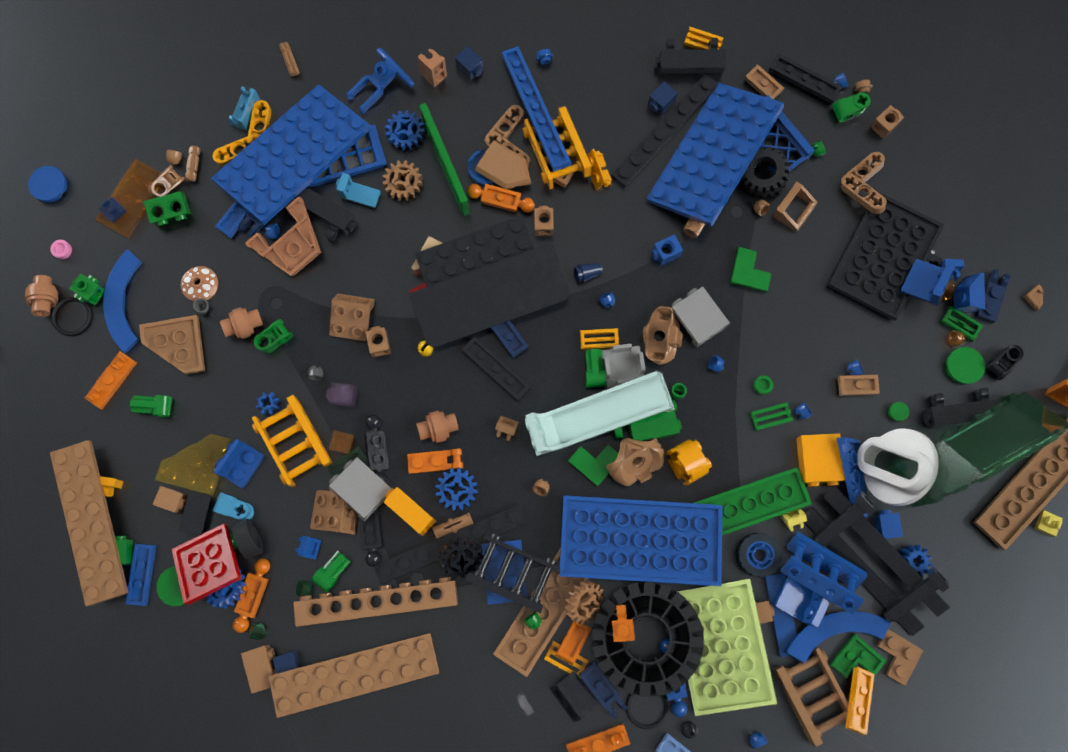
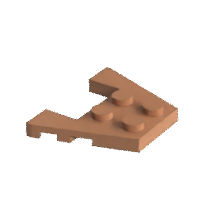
M299 196L286 207L297 221L290 230L271 246L260 233H256L245 243L249 248L257 251L258 254L270 260L290 276H295L321 253L304 201Z

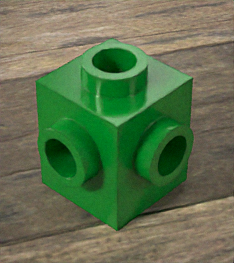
M83 274L76 277L69 288L75 292L73 295L81 302L87 300L94 306L104 295L105 290L98 285L99 280L91 275L86 277Z

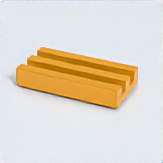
M690 27L684 45L697 50H707L709 48L706 44L708 45L710 38H718V49H720L724 38Z
M618 328L580 330L581 350L612 349V346L619 345ZM614 334V337L584 338V335ZM615 341V343L585 345L588 342Z
M553 641L544 659L568 673L573 672L574 670L550 658L551 654L556 656V651L553 650L554 647H560L559 643ZM578 655L577 659L583 662L582 665L575 662L572 666L579 669L576 674L580 678L579 673L585 669L589 660Z

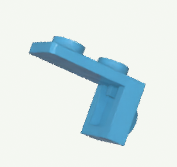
M342 173L341 178H338L335 186L340 198L372 208L376 207L381 194L378 189L354 183L350 175Z

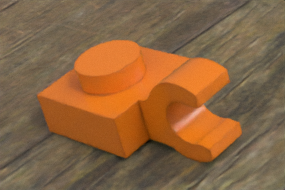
M626 605L616 606L618 620L612 621L614 642L634 641L633 619L627 620Z

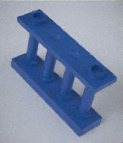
M797 531L786 548L794 553V557H790L782 567L781 572L850 614H853L864 602L863 598L855 594V590L867 578V572ZM802 558L811 563L812 566L810 567L801 562ZM819 569L828 573L829 578L819 572ZM837 579L846 584L847 589L838 584Z

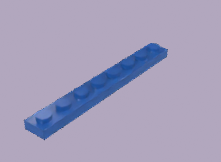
M519 46L503 51V60L553 172L571 166L569 156Z

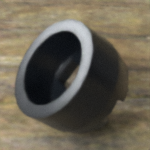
M685 721L681 725V733L684 737L692 739L697 735L698 728L692 721ZM689 725L693 731L692 735H690V732L688 731L686 726Z

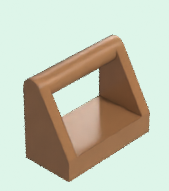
M796 181L772 216L797 232L818 202L802 184ZM797 195L808 204L794 222L785 210Z

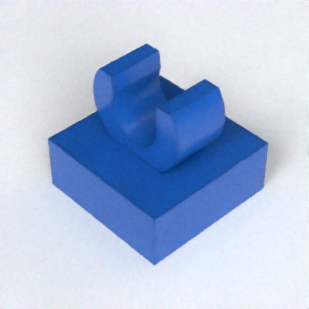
M944 259L940 267H946L948 261L955 263L953 276L954 280H957L960 277L961 269L964 267V260Z
M307 536L298 538V541L301 542L299 548H295L297 555L316 560L321 540Z

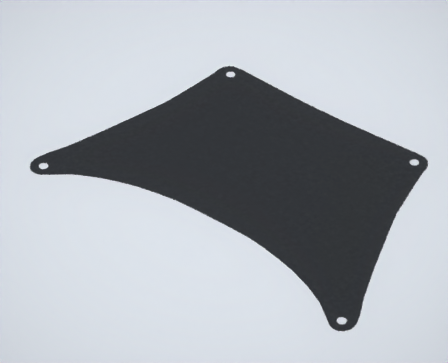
M730 196L712 227L705 224L697 238L689 237L680 244L683 249L680 257L663 265H660L659 261L654 260L606 283L569 294L565 301L510 320L529 346L528 349L515 358H512L491 328L438 347H433L431 355L422 356L418 351V345L421 341L425 340L418 318L370 315L368 331L375 326L384 327L387 331L391 354L372 357L367 340L360 341L330 336L331 307L314 303L280 286L266 288L259 297V312L267 327L273 322L282 319L284 321L283 325L288 332H292L293 337L281 346L308 388L348 462L350 460L354 461L358 457L367 466L364 433L370 431V429L366 426L365 422L369 415L379 416L381 425L378 431L385 430L389 469L382 470L387 476L386 484L390 488L395 489L398 487L433 517L436 522L432 527H436L449 521L448 519L450 518L455 519L468 512L473 523H477L520 505L527 524L498 535L502 537L501 542L521 540L522 551L544 561L546 557L553 560L561 548L563 496L695 503L740 487L735 408L745 287L731 284L730 281L737 249L739 247L750 249L755 227L753 205L744 196ZM734 206L741 207L743 210L742 216L734 217L731 214V209ZM704 287L730 322L729 325L695 348L692 344L693 338L677 318L683 340L682 346L680 348L677 347L673 360L659 365L648 359L645 355L643 329L650 321L652 313L660 306L672 308L673 302L679 298L683 300L688 297L687 293L692 289L697 288L698 290ZM612 292L615 297V304L613 306L609 304V308L603 307L599 297L605 293ZM274 297H279L282 300V306L278 309H273L270 306V301ZM618 328L619 345L632 344V347L640 346V352H643L645 364L644 375L658 371L662 373L670 395L671 388L676 383L685 385L687 393L683 399L675 400L677 405V411H675L676 418L680 419L682 429L679 430L680 433L677 436L657 440L661 445V449H664L663 466L651 472L652 477L643 483L637 480L632 485L625 486L615 481L609 473L597 487L572 466L568 460L580 447L585 449L595 459L607 445L619 453L620 442L625 438H631L628 425L621 427L624 438L617 439L614 430L560 450L536 455L525 424V415L530 413H546L607 390L606 387H586V350H581L580 330ZM661 331L656 332L654 335L656 341H662L665 338V334ZM614 334L584 335V338L614 337ZM474 336L531 386L530 390L519 401L515 400L462 352V349ZM377 337L373 343L378 345L382 342L383 338ZM615 341L588 342L585 345L615 343ZM426 344V345L421 349V351H424V349L428 346V344ZM714 355L721 357L725 362L724 369L720 372H715L708 368V362ZM316 365V368L320 366L323 369V380H309L307 378L309 368ZM434 411H443L444 416L454 413L459 430L450 432V437L446 438V441L436 443V441L432 442L431 438L420 440L416 423L426 421V415ZM501 416L519 422L514 436L509 441L506 440L507 433L501 432L499 438L496 436L498 430H495ZM686 440H697L702 447L703 455L710 460L712 467L705 476L689 485H684L685 480L683 478L678 479L673 473L668 462L671 457L670 454L667 455V451ZM462 449L460 457L461 462H463V469L461 471L464 473L467 470L469 471L468 477L472 475L475 477L472 483L477 482L478 484L474 487L475 490H478V494H473L476 500L469 501L470 507L466 504L463 505L464 509L462 511L459 506H457L455 511L452 510L451 505L449 508H445L446 502H439L442 497L436 496L440 489H437L435 486L441 484L438 478L444 479L443 472L450 474V470L409 474L407 454ZM453 456L447 457L448 464L453 463ZM454 477L450 478L446 482V484H450L452 481H454ZM462 478L463 485L470 487L468 481ZM543 479L544 482L548 481L550 488L546 496H539L534 493L533 486L537 480ZM456 485L455 488H449L453 490L455 494H458V491L463 490L459 487V485ZM444 492L446 498L451 501L452 495ZM463 495L459 502L465 500L468 495ZM384 502L378 507L381 538L389 559L437 539L432 527L423 536ZM486 540V541H484V542H481V543H479V544H476V545H479L480 550H481V553H482V556H483L482 544H489L490 541H488V540ZM439 560L396 578L398 588L399 584L410 583L411 576L414 573L422 574L423 581L431 580V584L439 583L440 578L451 577V581H456L457 588L474 584L466 580L467 574H464L463 579H461L460 575H457L454 579L452 573L447 576L445 571L441 570ZM534 561L531 569L544 565ZM437 587L431 591V595L441 593V590ZM415 590L412 592L411 597L417 598L422 597L420 591Z

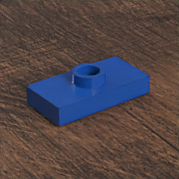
M235 201L215 227L229 238H232L249 212Z

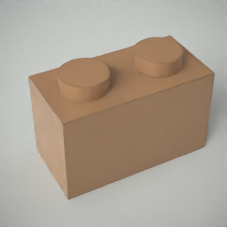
M265 645L241 653L251 694L271 688L269 676L277 674L273 658L276 657L274 649L270 648V645Z

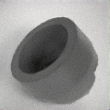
M198 298L193 303V309L197 314H205L209 310V303L203 298ZM202 303L204 310L200 311L198 304Z
M316 365L311 366L307 378L312 381L323 380V369L320 366L317 368Z

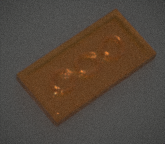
M135 159L109 197V199L111 197L116 199L127 212L114 224L101 211L95 220L129 239L146 213L143 201L153 199L148 193V187L159 177L161 172ZM154 185V191L158 194L162 187Z

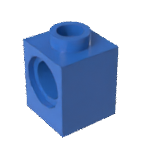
M675 234L655 243L652 249L653 258L655 261H659L660 265L680 257L683 252ZM662 248H668L670 253H663Z
M883 510L879 511L880 515L873 516L875 528L885 538L903 537L899 513Z

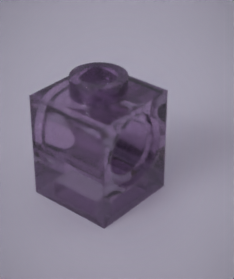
M331 382V387L327 388L326 398L332 405L354 407L357 388L355 385Z

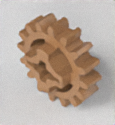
M398 160L396 166L391 163V169H385L387 175L382 176L384 180L382 183L386 187V193H391V198L397 196L398 201H401L402 197H405L406 201H408V196L410 195L415 198L414 192L420 193L419 187L423 186L421 181L423 177L422 174H419V168H415L414 163L408 165L407 160L403 164Z
M587 580L585 583L580 581V586L575 585L574 592L570 591L569 595L571 596L566 599V602L569 603L565 607L568 611L566 615L575 623H580L581 625L584 622L590 623V618L595 619L596 612H600L599 608L603 604L601 600L605 598V595L602 594L604 590L593 581Z

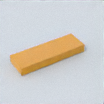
M860 667L853 668L845 728L861 735H867L874 674Z

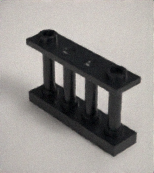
M493 533L490 536L485 535L484 539L490 541L477 571H474V574L469 572L466 580L541 613L543 605L540 604V597L552 569L557 572L560 567L556 566L557 562L547 557L544 561L501 542L502 537ZM499 545L508 549L496 579L490 582L485 579L486 575L484 574L496 546ZM515 553L526 557V560L514 588L511 587V590L503 587V580ZM535 561L545 567L533 595H530L528 599L521 596L523 593L521 590Z

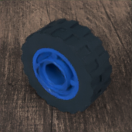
M752 533L745 536L739 542L736 553L737 562L747 574L755 577L770 576L780 567L783 558L782 549H780V544L775 541V538L764 533ZM758 549L762 550L764 554L763 558L759 561L755 558V552Z

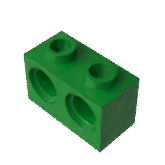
M181 191L143 201L150 223L157 224V226L169 224L168 220L175 219V221L187 219L186 215L191 214L185 193ZM176 202L181 204L179 212H175L173 209ZM158 207H161L163 210V214L160 217H157L155 214V210Z

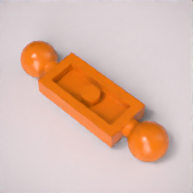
M471 184L467 188V194L470 198L475 199L480 196V202L485 205L515 213L518 207L526 213L532 212L535 208V203L531 198L520 200L521 193L488 184H485L484 190L478 184Z
M258 559L254 564L256 573H248L245 580L246 586L242 589L245 593L240 594L241 600L237 602L234 612L240 614L232 624L234 631L237 633L245 632L249 627L247 618H255L269 580L263 577L270 570V562L267 559Z

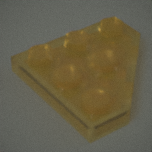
M214 434L204 437L203 440L191 444L174 456L162 460L155 480L214 496L220 477L213 472L215 464L220 458L225 456L227 453L226 449L232 440Z

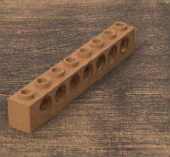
M451 577L440 578L439 583L431 584V580L419 581L418 586H411L410 582L399 584V588L392 589L391 585L379 586L380 591L364 588L359 589L360 593L352 594V591L349 590L339 592L340 596L332 597V593L319 594V599H312V595L299 597L300 601L294 602L295 626L459 605L456 581H451ZM435 587L439 588L442 592L439 599H434L431 595V591ZM415 590L421 592L422 597L419 602L413 601L411 597L412 592ZM394 593L401 595L402 599L398 605L392 602V595ZM375 595L381 598V605L379 607H375L372 604V598ZM355 598L361 601V607L358 610L352 606V601ZM335 601H339L341 604L339 612H335L332 608V604ZM316 603L321 607V612L318 615L312 611L313 605Z

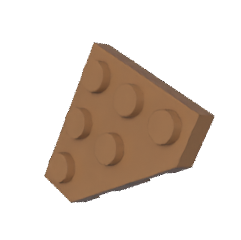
M197 315L139 325L141 343L186 375L205 372L200 324Z

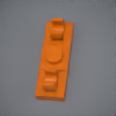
M119 351L85 396V399L99 409H103L137 362Z
M622 723L567 743L566 747L568 752H611L630 745V741Z

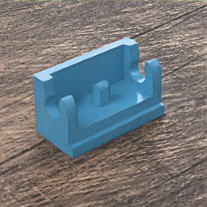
M242 86L240 89L242 94L233 115L229 116L228 121L231 126L247 130L251 121L253 105L260 100V97L255 89L250 88L247 91Z

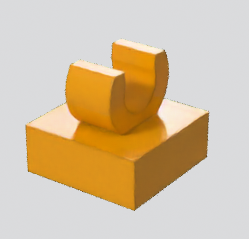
M100 476L105 496L113 497L114 488L122 489L123 481Z

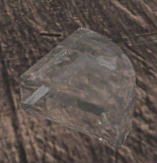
M525 694L518 697V703L525 711V714L529 716L534 713Z

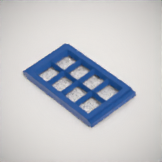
M370 125L371 129L308 186L316 187L337 181L338 178H341L342 173L348 174L351 177L387 166L376 126Z

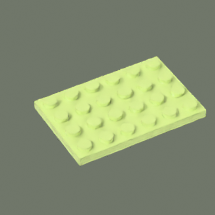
M745 579L722 583L721 586H705L677 591L687 599L697 612L704 635V649L699 666L688 680L695 716L777 704L751 580Z

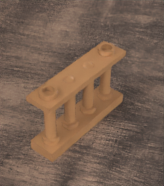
M818 647L812 651L814 656L808 658L804 664L799 663L789 669L781 665L772 668L810 744L815 747L823 744L820 738L822 733L846 721L848 702L826 662L828 657ZM817 663L819 664L823 675L800 687H794L791 682L792 676ZM828 682L833 694L808 707L803 705L801 701L802 695ZM838 701L843 713L818 726L813 724L811 720L812 714Z

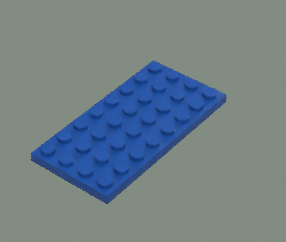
M718 83V86L711 93L646 198L648 203L712 227L783 110L784 103Z
M318 84L212 176L211 179L261 224L265 225L371 129L370 124Z
M563 496L559 577L721 586L723 505Z

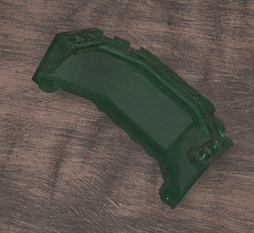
M1025 391L1019 394L1013 392L1005 396L1006 401L1003 402V405L999 403L990 408V413L985 415L983 412L973 418L974 422L970 424L965 422L957 426L958 431L953 434L949 431L940 436L941 440L934 444L939 459V468L935 482L922 498L910 505L914 508L937 503L943 500L944 496L952 493L954 495L968 489V483L971 485L978 481L981 483L1056 441L1066 431L1065 429L1068 428V422ZM900 456L893 459V464L888 466L891 473L908 480L912 479L918 472V463Z

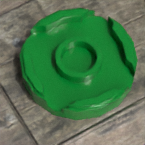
M957 348L946 358V372L958 384H973L980 380L985 373L984 358L973 348Z
M172 566L160 575L157 581V593L165 604L183 606L185 604L181 594L176 567Z

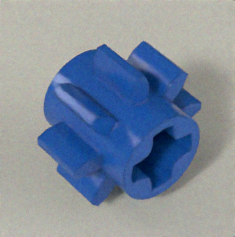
M262 392L263 396L260 398L256 397L259 405L255 407L262 409V415H265L267 412L274 415L273 412L276 409L280 410L277 403L281 400L279 398L274 399L275 394L273 392L270 395ZM271 402V405H265V403Z

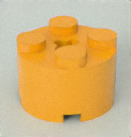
M686 440L667 451V455L670 454L671 457L668 460L669 465L678 479L683 478L685 480L684 485H689L705 476L712 467L710 460L703 455L702 447L697 440Z

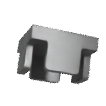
M632 344L612 346V349L602 350L607 389L644 376L645 364L643 352H640V346L632 347Z

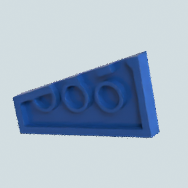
M841 437L837 438L849 499L854 504L856 502V495L861 491L867 496L865 474L860 470L857 460L861 440ZM867 512L863 514L866 518H869Z

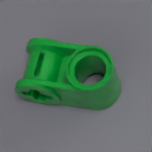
M862 92L834 102L832 108L838 121L844 122L852 117L861 115L869 106L871 100L868 94Z
M280 319L258 334L254 339V345L261 352L269 354L282 344L288 342L293 337V334L288 332L283 325L284 321ZM268 340V345L262 348V342Z

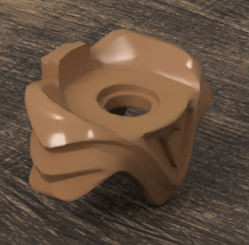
M664 306L658 307L652 313L650 321L643 329L645 355L648 359L659 365L673 360L677 347L680 348L682 346L683 340L680 324L673 313V309ZM656 332H663L665 338L662 341H656L654 339Z
M625 438L620 442L617 459L608 464L606 468L613 479L622 485L630 486L637 480L643 483L652 477L651 472L663 466L664 449H661L657 438L651 441Z

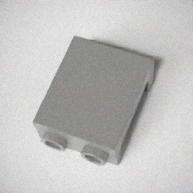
M704 287L698 290L694 288L687 293L688 297L683 300L679 298L672 303L673 313L693 338L692 344L695 348L721 332L730 323Z
M357 457L354 461L350 460L343 469L345 470L340 475L336 474L330 480L329 490L335 492L365 522L385 501L386 498L384 496L391 488Z

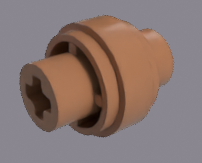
M36 275L33 277V283L29 284L25 289L24 300L31 307L32 315L46 317L50 315V308L55 307L58 303L59 292L52 285L51 277Z
M241 307L233 309L229 313L230 318L220 321L225 337L236 334L237 338L241 337L242 339L250 337L254 333L253 328L263 325L258 309L247 312L246 308L242 309Z
M443 411L430 412L429 415L425 416L426 421L416 423L420 440L431 438L432 442L436 441V443L446 441V438L450 437V432L459 430L455 414L444 416Z

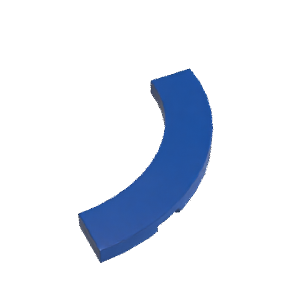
M128 249L120 256L111 270L106 282L103 299V310L108 330L124 353H127L140 341L126 320L124 310L126 286L142 262Z
M845 611L829 614L822 618L818 628L808 625L798 633L790 643L785 654L804 664L812 651L821 642L833 635L845 632L867 634L883 640L890 622L882 617L865 612L855 611L853 614Z

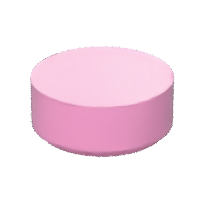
M56 240L52 243L50 251L56 258L66 259L71 255L72 247L65 240Z

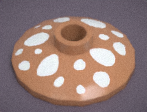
M197 266L189 269L181 279V290L185 297L193 302L198 298L209 300L217 292L219 281L217 275L211 269L205 266ZM197 280H200V283L198 285H195V282Z

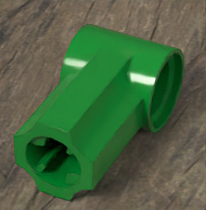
M586 350V387H606V372L603 369L602 350Z
M133 395L130 401L131 412L152 414L158 417H170L173 398L164 395H154V397Z
M337 551L326 565L322 566L313 575L311 581L327 593L336 584L337 578L351 561L340 551Z

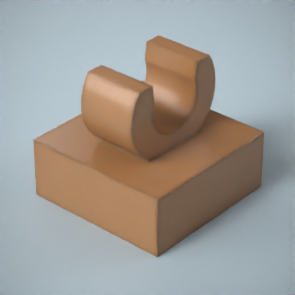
M501 416L495 430H498L496 436L499 438L501 432L507 433L506 440L509 441L514 436L519 422Z

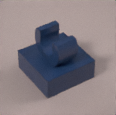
M113 197L109 200L106 199L101 203L102 206L98 208L113 224L127 212Z

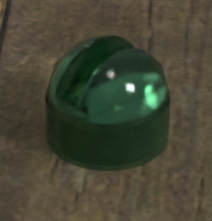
M300 580L296 585V595L298 597L311 595L313 592L311 587L313 585L308 581Z
M258 622L250 626V639L260 640L265 637V627L262 623Z

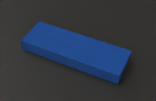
M134 544L127 588L128 594L125 601L127 605H148L156 553L155 545Z

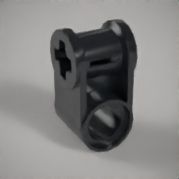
M1019 345L1008 346L990 360L985 368L987 370L990 369L998 376L997 379L1001 381L1023 358L1024 351ZM1009 351L1013 353L1014 358L1009 356Z

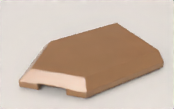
M495 140L491 143L475 169L477 173L504 189L531 184L526 159Z

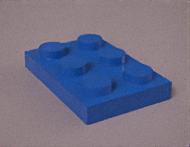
M521 540L503 542L522 551ZM482 544L483 556L488 544ZM499 545L496 546L485 571L486 580L492 582L493 579H496L508 549ZM515 553L503 580V587L511 590V587L514 588L524 565L523 556ZM525 581L521 590L523 592L521 596L527 598V589ZM487 590L488 605L514 602Z

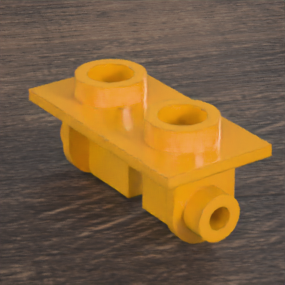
M592 149L587 157L592 166L591 180L596 191H598L602 185L604 187L611 186L612 179L608 169H601L606 167L603 154Z

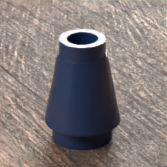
M600 263L578 264L573 270L576 281H581L582 283L603 273Z

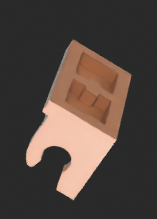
M428 49L429 53L433 56L431 59H427L423 54H420L417 58L421 75L435 88L447 77L446 63L443 56L440 57L434 50Z

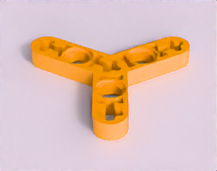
M259 100L253 105L247 137L217 148L213 152L212 156L217 165L224 167L238 155L235 153L237 147L241 146L245 149L247 147L245 144L249 145L269 128L271 108L266 101ZM262 107H265L266 110L262 111L263 118H261V113L259 110H261ZM263 123L264 127L262 130H255V125ZM221 154L224 155V160L220 159Z

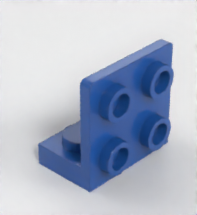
M916 259L901 288V292L938 306L954 273L956 264L948 261L946 267H938Z
M236 439L228 445L225 456L216 462L213 472L227 478L243 489L266 456L248 444Z
M788 576L774 606L802 623L818 628L830 601Z

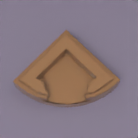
M1040 284L1023 296L1035 311L1039 310L1043 305L1044 292Z

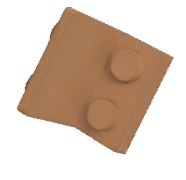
M338 293L332 299L330 336L366 341L365 331H368L370 311L374 307L375 299Z
M317 490L310 529L355 535L358 514L335 492Z

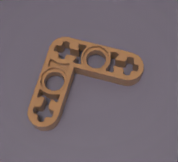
M513 105L485 137V145L489 148L491 145L490 139H496L500 144L524 157L529 169V156L507 140L524 118L523 109L518 105ZM519 112V117L515 116L512 119V113ZM502 124H507L510 128L508 131L503 132L499 127Z
M880 152L869 154L841 179V189L873 214L884 212L887 202L884 196L865 183L884 166L885 157ZM866 170L868 173L866 175H860L858 174V171ZM860 191H866L868 193V196L861 197L858 193Z

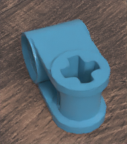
M221 492L212 510L240 520H250L254 515L252 505ZM241 508L245 510L244 514L240 512Z

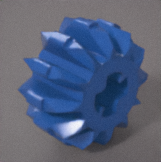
M911 544L907 545V549L903 548L900 550L906 561L922 577L923 573L928 574L927 571L929 569L927 567L933 566L929 562V559L933 556L926 555L928 549H921L919 544L915 546Z

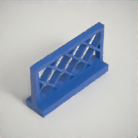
M781 111L774 123L777 127V132L768 133L767 135L769 137H776L775 146L764 145L763 141L760 147L767 149V146H769L773 150L776 148L787 151L786 159L788 164H792L789 166L790 172L804 160L809 159L815 150ZM778 137L786 138L788 140V147L777 146ZM789 152H798L801 158L797 161L789 160ZM765 165L775 175L776 170L772 166Z

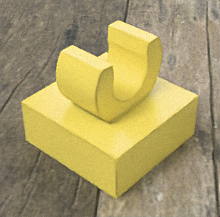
M801 509L780 515L791 532L794 531V525L798 524L800 528H803V522L807 521L806 514Z
M1042 510L1034 529L1055 537L1061 528L1063 518Z

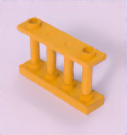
M566 106L558 108L559 116L552 121L555 127H563V134H560L559 137L561 141H569L570 146L569 149H566L568 156H576L578 161L575 164L555 172H550L547 166L549 163L547 156L543 157L540 150L543 147L540 141L537 142L534 135L536 131L534 127L530 126L528 119L524 120L525 127L522 128L524 137L529 139L543 172L541 173L544 184H548L549 189H553V179L575 171H582L584 178L591 176L592 166Z
M291 395L286 398L289 404L285 409L263 421L256 416L252 417L254 421L252 426L257 434H261L281 471L279 477L283 484L293 487L295 483L292 478L317 464H322L327 468L333 462L298 398ZM290 414L296 415L298 421H296L295 425L271 438L269 437L265 428ZM298 431L306 433L305 441L279 455L274 446L275 444ZM308 447L314 448L316 454L312 459L288 472L283 461Z

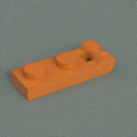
M462 449L407 454L409 474L447 471L451 468L453 470L463 469V462H461L460 457ZM453 456V463L448 464L447 457Z

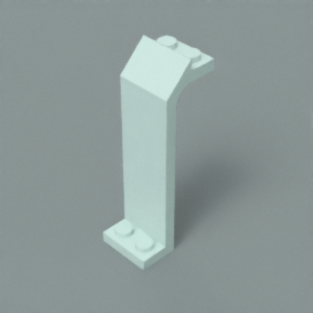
M655 371L542 414L530 413L525 415V424L536 455H541L566 448L655 414L673 411L675 408L662 373Z

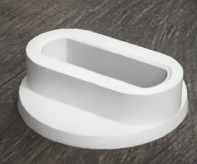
M895 429L881 437H872L860 446L857 453L858 466L865 474V482L868 489L877 499L888 505L905 506L918 501L930 490L937 477L939 468L937 450L926 435L915 430ZM884 450L918 463V472L912 479L908 480L875 467V458L879 452Z

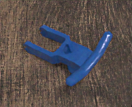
M382 48L377 49V54L384 61L377 62L374 66V73L371 76L365 75L346 94L349 100L353 99L370 81L377 87V91L359 107V111L362 114L383 95V89L396 75L409 87L414 86V81Z

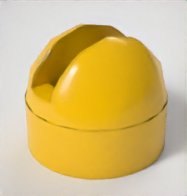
M426 340L421 341L418 345V351L422 356H429L433 352V347L430 345L424 351H421L428 344Z

